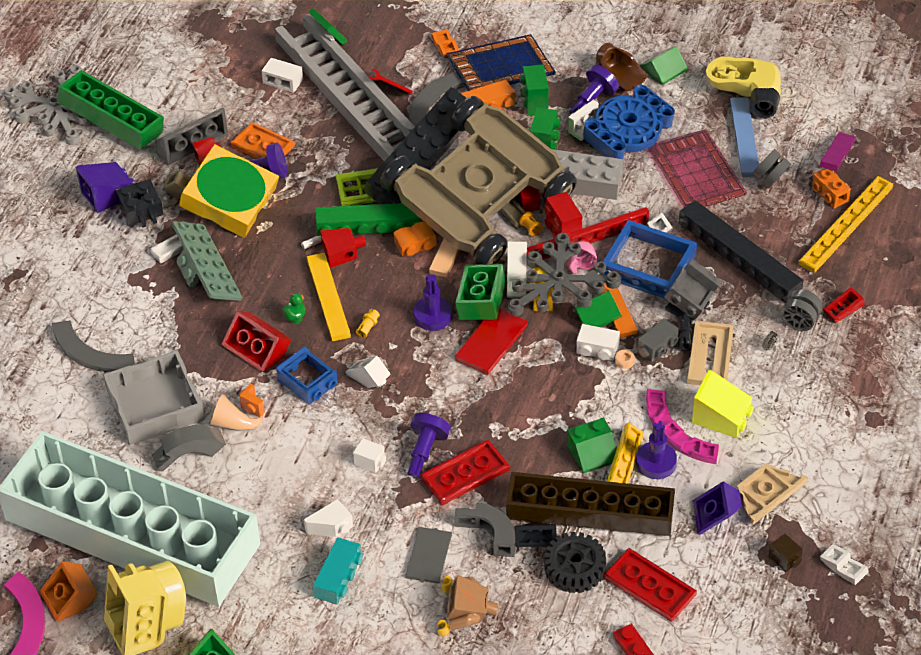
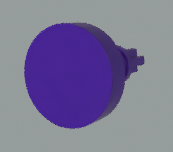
M592 65L586 72V77L590 84L578 96L579 101L569 111L570 114L575 113L585 104L595 100L600 93L612 96L619 88V83L614 75L600 65Z
M278 142L267 145V156L248 160L268 171L271 170L272 173L279 176V179L287 177L285 155Z
M427 275L426 287L423 289L424 298L419 300L414 306V320L424 330L437 331L445 328L451 322L452 309L450 303L440 297V288L437 286L436 275Z
M422 412L415 413L410 423V427L419 434L414 450L411 452L413 459L407 475L413 478L419 477L423 463L428 461L434 440H446L451 431L450 424L442 418Z
M659 421L658 424H653V432L649 436V442L639 448L636 456V466L639 472L647 478L664 479L675 471L677 455L675 450L667 444L665 426L662 421Z

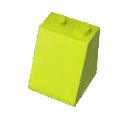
M708 370L694 397L692 423L737 438L740 431L743 432L746 427V418H750L754 409V406H751L752 397L715 372Z

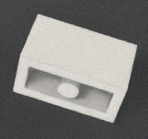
M271 58L262 70L263 84L294 93L303 81L302 67Z
M582 324L577 339L576 353L614 361L619 347L620 331Z

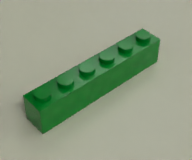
M403 203L315 207L317 236H321L320 231L342 228H350L352 234L392 233L401 228L412 227L419 222H424Z

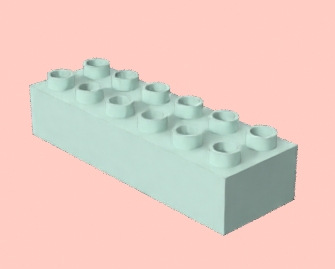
M44 431L39 434L0 485V503L5 520L122 568H126V565L130 563L137 568L140 566L149 567L169 561L178 569L186 594L218 607L260 546L256 514Z

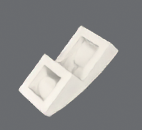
M834 544L820 556V559L831 570L854 585L868 573L867 566L851 559L850 552Z

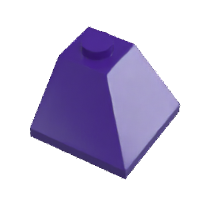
M723 481L692 500L697 533L699 535L703 534L742 508L739 490Z

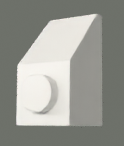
M378 356L358 360L345 372L349 377L367 388L381 387L386 383L385 379L390 375V372Z
M337 499L304 519L305 532L309 535L338 537L342 533H347L353 527L352 514Z

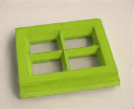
M377 169L336 174L342 206L377 202L369 195L363 194L365 185H361V180H368ZM357 181L358 186L344 187V183ZM359 191L360 195L346 197V192Z

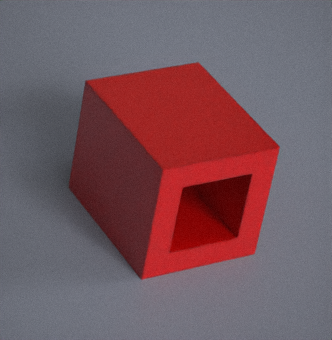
M527 185L518 193L520 206L526 212L540 210V194L538 189Z

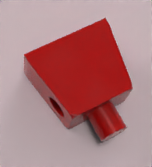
M350 228L320 231L322 246L330 268L355 260L357 258V248L366 246L364 235L353 237Z

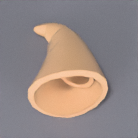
M224 394L219 398L211 419V425L235 430L254 429L261 422V417L249 418L238 410Z

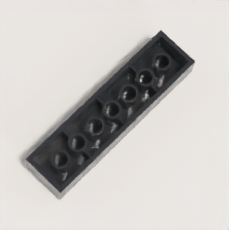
M450 87L366 181L363 192L379 204L401 203L398 193L387 192L381 187L380 178L382 173L394 159L402 155L409 157L414 164L416 163L418 166L430 170L463 133L451 126V117L455 109L466 97Z

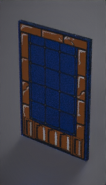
M531 34L446 53L447 58L467 91L507 80L510 85L521 83L520 74H523V66L544 64L546 77L556 75V71Z

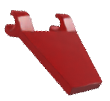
M371 69L376 72V77L368 76L369 79L382 80L408 93H413L412 90L382 77L378 70Z

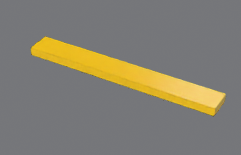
M877 176L799 260V266L815 273L891 191L893 183Z

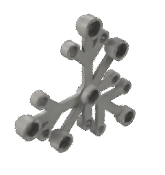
M73 65L69 70L70 75L67 80L80 70L83 71V69L79 65ZM58 70L54 73L55 80L60 85L67 81L65 80L64 71ZM24 81L21 84L22 90L25 93L18 92L12 86L5 89V100L11 102L12 108H18L15 112L16 122L20 124L29 121L30 115L45 111V113L38 115L40 124H46L44 126L46 135H53L56 127L61 122L66 131L65 138L67 144L75 145L80 142L79 132L71 127L68 120L76 121L80 124H86L88 120L80 115L64 112L62 109L72 110L58 103V93L50 99L35 96L30 81ZM31 102L42 104L27 110L20 108L22 105ZM53 112L56 113L51 123L47 124L49 123V118L51 117Z

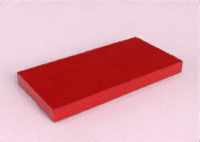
M499 308L497 319L484 320L455 355V360L489 375L528 326V321L518 316H512L509 312Z
M486 440L420 474V477L443 506L510 471V465L493 444Z
M628 548L604 573L605 580L670 622H673L697 595V590L631 548Z

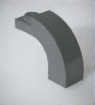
M190 425L174 430L160 439L162 446L152 456L157 469L164 471L175 460L187 453L202 452L213 457L226 443L221 430L208 425Z
M476 503V509L455 508V527L483 529L490 533L494 539V556L515 557V530L511 520L505 513L496 507L484 503Z

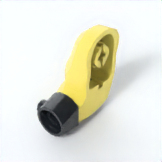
M719 57L708 64L706 69L707 78L713 87L750 97L751 111L757 117L767 119L775 115L781 94L780 72L775 64L758 59Z

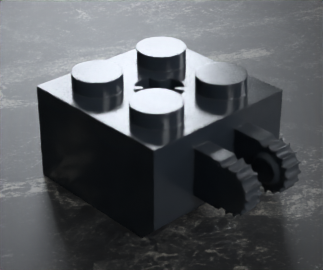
M151 179L116 189L118 205L128 226L140 223L143 228L146 227V220H151L153 224H156V217L164 215L162 202Z

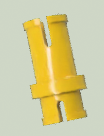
M369 309L368 313L363 316L362 323L356 329V334L361 338L362 336L366 338L372 326L374 327L377 324L380 314L376 310Z

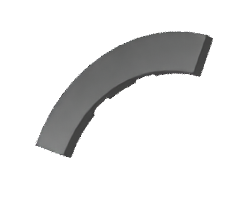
M459 72L438 78L427 85L416 96L409 113V121L414 126L428 113L429 108L440 98V95L446 93L450 87L454 89L467 87Z
M71 320L52 323L57 343L66 355L80 365L96 371L105 370L111 372L135 365L133 353L110 354L86 345L74 332Z

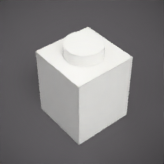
M362 439L353 452L354 465L374 473L386 461L384 446L366 439Z

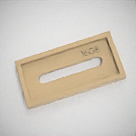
M695 321L687 384H702L707 374L705 372L708 341L711 337L716 338L713 372L725 380L728 379L734 325Z

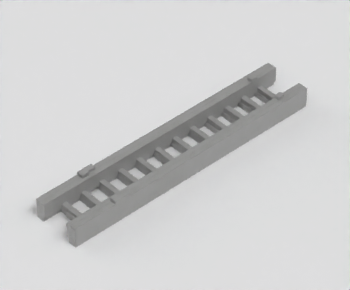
M310 14L303 16V26L308 32L296 38H293L283 26L275 28L276 42L298 66L302 67V71L381 159L385 161L399 145L391 146L390 144L404 137L406 138L415 126L378 86L369 79L365 72L340 47L334 37ZM314 39L317 41L303 48L300 46ZM323 48L326 50L313 57L309 56L310 54L317 52ZM331 58H333L334 60L321 67L318 66V64ZM336 69H343L342 71L335 73L329 77L327 75V73H330ZM349 77L352 79L339 86L335 84ZM357 87H359V88L361 89V90L356 91V92H354V93H352V94H350V95H348V96H346V95L344 94V93H346V92H348V91H350V90H353V89H355V88H357ZM365 97L370 99L356 106L353 104ZM378 107L379 109L368 115H363V113ZM383 118H388V120L381 122L375 126L372 125V123H375ZM395 127L397 128V130H395V131H393V132H391V133H389V134H387V135H384V136L381 135L382 133H384V132H386V131H388V130H391V129H393V128H395Z

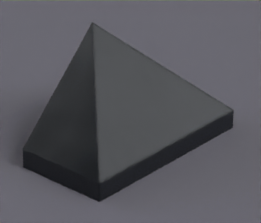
M532 522L515 526V547L549 546V543L552 540L555 541V537H557L556 524Z

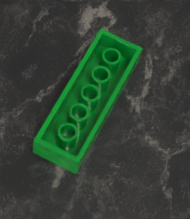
M82 70L58 87L59 104L139 150H142L163 133L164 117Z

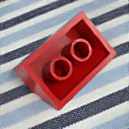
M237 311L221 345L260 371L266 372L285 355L292 339L251 312Z

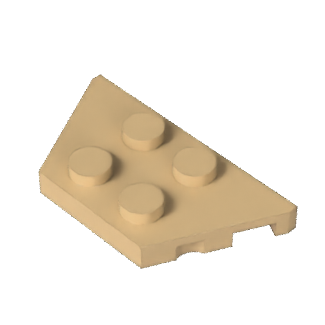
M764 464L739 483L737 490L740 492L741 502L750 523L754 525L807 483L808 477L805 475L801 477L791 475L789 470L778 469L775 466Z

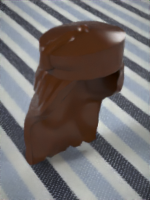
M609 42L603 44L597 51L595 64L611 72L617 79L619 88L623 91H631L635 86L642 85L645 79L648 78V73L639 66L629 52L615 47Z

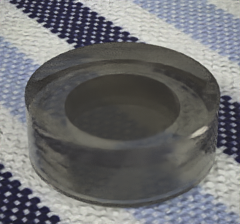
M774 331L769 332L762 343V347L767 351L771 350L778 339V334Z

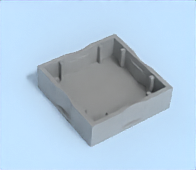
M178 350L151 358L141 364L127 366L103 374L106 390L130 445L205 420L203 404L194 385L187 376L186 367Z

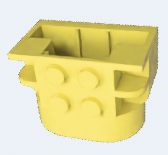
M169 561L149 567L140 566L137 568L130 563L126 565L124 572L117 574L113 565H108L104 622L122 655H136L158 647L165 639V631L180 627L184 621L186 592L178 569Z

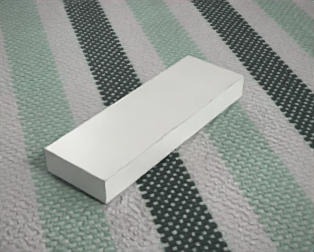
M508 242L507 298H522L526 295V291H513L512 282L520 279L523 283H526L527 242Z

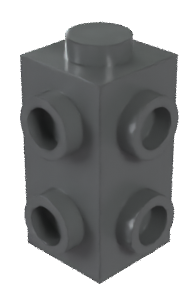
M663 318L659 323H655L647 333L642 334L638 338L637 352L651 362L658 357L660 358L668 348L673 347L677 343L678 328Z

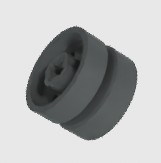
M776 149L752 173L758 179L766 175L762 183L768 188L791 165L786 158L778 162L781 154Z
M802 289L795 290L784 305L781 317L792 329L809 331L813 328L819 317L823 305L814 293Z

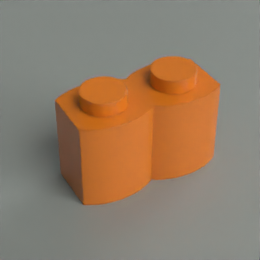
M419 222L412 227H404L394 232V242L402 257L412 256L419 251L430 250L437 245L436 235L426 222Z

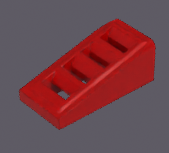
M850 287L822 310L830 319L837 323L865 305L864 298ZM840 306L843 311H840L837 307ZM831 310H835L838 315L835 316Z

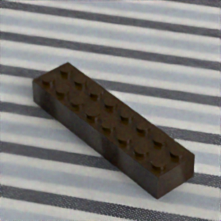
M511 472L506 502V515L510 520L671 536L675 488Z

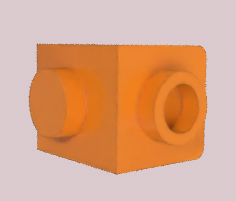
M250 383L239 395L241 408L249 414L261 417L265 413L264 403L262 399L256 397L255 385Z

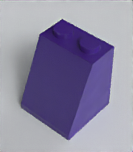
M117 162L76 166L80 191L97 213L118 204L116 189L135 183L133 178L128 177L125 168H121Z

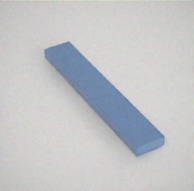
M748 97L730 98L741 176H755L752 173L759 166Z

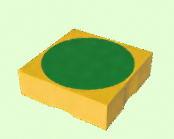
M214 144L182 192L179 206L203 218L210 219L221 227L245 238L256 221L259 211L266 205L275 191L279 176Z

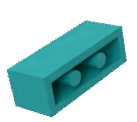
M337 537L313 584L314 598L338 605L340 599L345 597L349 581L354 579L355 568L361 564L363 559L359 543Z

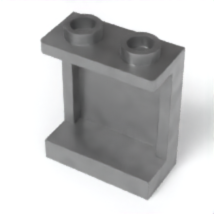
M692 259L683 268L665 295V298L687 316L695 320L703 312L705 305L719 288L722 281Z

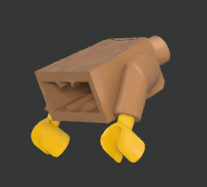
M457 575L454 580L450 576L443 578L444 584L441 585L444 593H449L447 620L450 621L449 623L445 620L437 622V627L443 628L437 631L439 636H447L450 631L449 629L456 630L480 623L486 613L496 615L498 603L488 601V588L482 586L473 577Z

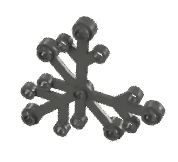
M560 233L555 238L558 251L554 249L552 242L543 244V252L557 261L556 270L542 260L539 252H530L527 256V265L530 268H540L547 274H538L535 270H529L526 273L527 281L530 283L536 281L545 283L529 284L523 283L520 279L514 280L512 282L513 291L531 292L521 299H512L508 303V312L512 316H520L524 312L523 306L540 296V300L537 301V310L540 312L547 311L549 308L547 301L548 290L553 286L554 291L551 293L553 302H561L563 300L562 287H565L577 297L578 306L586 308L592 305L591 293L587 290H580L571 282H585L595 293H602L605 290L604 283H606L608 288H618L621 285V277L615 271H611L607 275H599L606 272V264L601 261L596 262L595 268L585 275H568L564 272V263L567 259L581 252V245L577 242L570 244V237L566 233Z

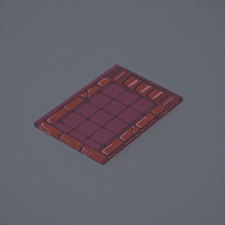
M706 129L661 141L648 148L683 207L694 200L706 207L747 195L746 190Z

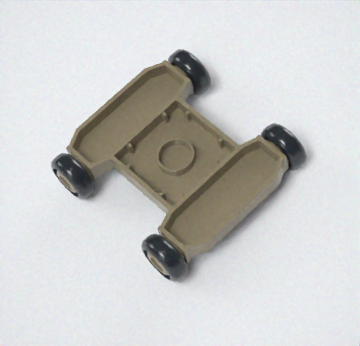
M473 95L463 100L451 117V126L459 132L466 131L471 137L431 171L418 166L416 163L414 164L405 155L397 157L382 173L380 185L387 192L398 193L401 202L456 249L470 252L471 256L474 257V265L496 264L505 253L508 241L503 235L494 234L495 229L488 220L527 185L539 189L540 193L543 194V201L546 204V198L563 192H567L570 196L575 189L577 178L568 171L563 172L564 166H562L557 154L504 110L489 106L486 103L484 104L480 98Z

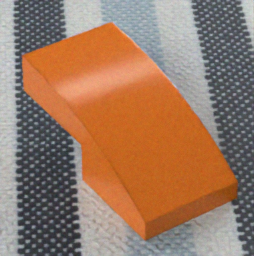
M448 29L432 33L433 42L443 58L449 57L448 54L459 52L455 39L451 38Z

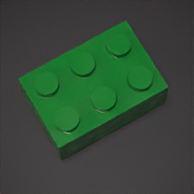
M502 264L465 265L456 299L460 320L497 319L506 283Z

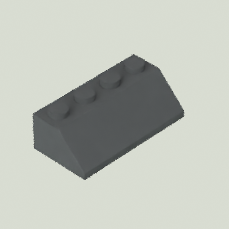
M220 108L156 140L157 154L167 165H170L194 153V142L210 137L217 141L227 136L225 109Z

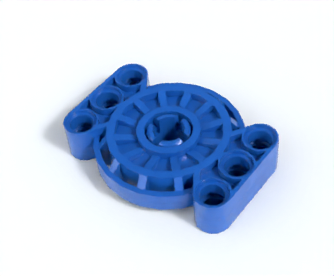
M637 85L634 88L633 96H617L605 101L599 107L596 119L591 118L585 121L583 138L605 157L623 159L625 151L638 152L652 147L661 136L662 128L672 126L675 110L647 86Z

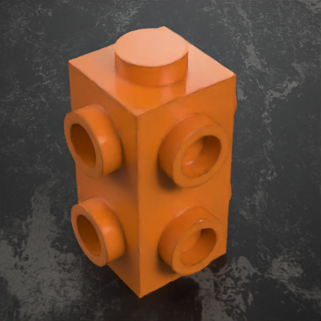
M823 169L813 174L812 187L814 191L818 192L833 208L849 202L851 188L835 172Z

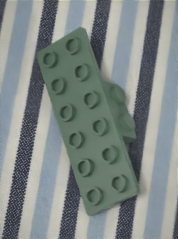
M173 221L172 226L184 247L178 256L177 264L188 286L196 287L199 280H201L209 298L241 301L243 297L205 225Z

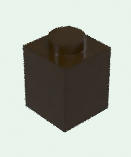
M784 533L770 544L768 557L787 572L792 567L796 568L801 563L803 549Z

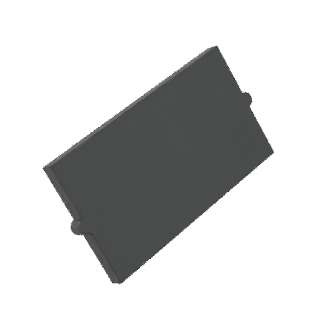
M419 527L405 578L419 580L421 583L425 581L439 584L452 532L438 530L437 528Z

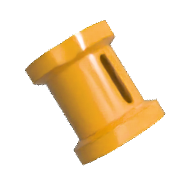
M531 212L525 213L519 220V224L525 227L531 236L538 235L543 229V225L534 219V215Z

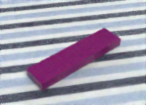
M839 132L821 159L819 167L837 171L854 145L856 136Z

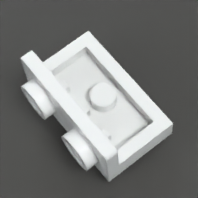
M592 100L575 113H572L569 116L568 132L577 139L583 140L585 121L591 118L596 119L599 103Z

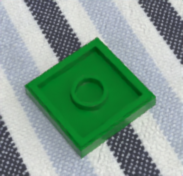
M314 8L308 12L342 45L347 42V39Z

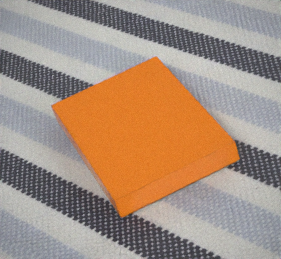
M251 122L231 141V147L256 159L267 156L266 148L269 144L278 142L284 155L295 144L294 141L254 122Z

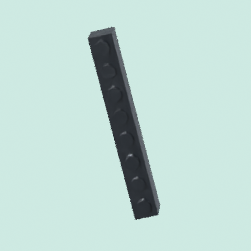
M694 200L680 210L679 224L683 228H686L696 238L702 240L708 247L714 249L736 268L746 273L749 278L758 282L764 289L774 294L777 299L786 303L793 291L803 289L804 280L698 201Z

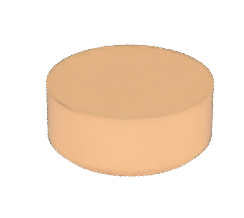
M620 350L615 355V364L622 369L631 368L634 365L635 356L629 350Z

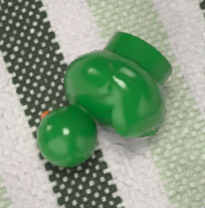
M293 293L290 296V302L282 309L284 318L291 324L300 323L305 315L306 308L302 303L304 297L299 293Z

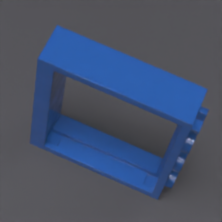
M628 220L603 261L606 264V272L601 275H607L609 270L615 271L621 277V284L666 299L665 295L683 268L692 259L694 260L697 243ZM629 236L684 254L669 281L614 263Z

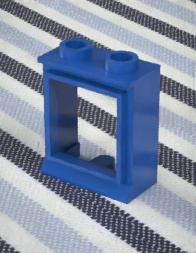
M305 346L276 367L278 381L308 405L320 399L324 393L333 389L338 384L337 371L331 369L313 355ZM302 360L322 374L308 386L288 372L289 370L295 372L298 369V363Z

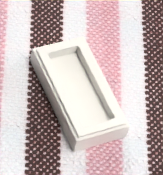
M176 234L150 248V252L160 263H163L181 253L184 247Z

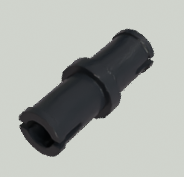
M682 315L677 318L679 347L681 350L686 351V344L687 350L692 348V329L690 328L689 316L684 315V321H682Z

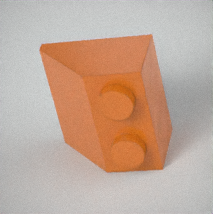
M63 561L39 591L53 617L58 622L87 609L98 595L81 564Z

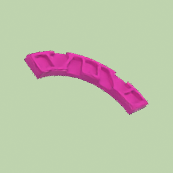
M647 389L646 408L652 425L654 423L658 424L659 421L663 422L667 443L688 457L706 463L717 464L719 444L709 443L696 437L692 438L684 433V430L672 420L666 403V391Z
M18 571L4 584L5 590L19 603L23 614L22 632L16 647L10 655H37L45 633V611L36 588Z

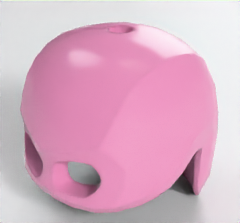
M578 241L577 243L581 245V252L566 260L567 267L572 273H577L576 268L582 270L594 268L597 256L594 247L589 242Z

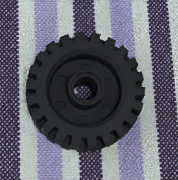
M571 532L570 536L564 533L562 538L560 536L555 537V541L552 540L546 548L544 556L545 575L547 578L549 577V582L551 584L554 583L556 588L559 589L562 586V591L566 592L568 588L570 593H575V589L582 593L584 588L589 591L592 589V585L596 587L599 581L601 582L606 570L605 550H603L602 544H599L596 538L592 540L591 535H587L585 538L584 533L579 532V536H576L575 532Z

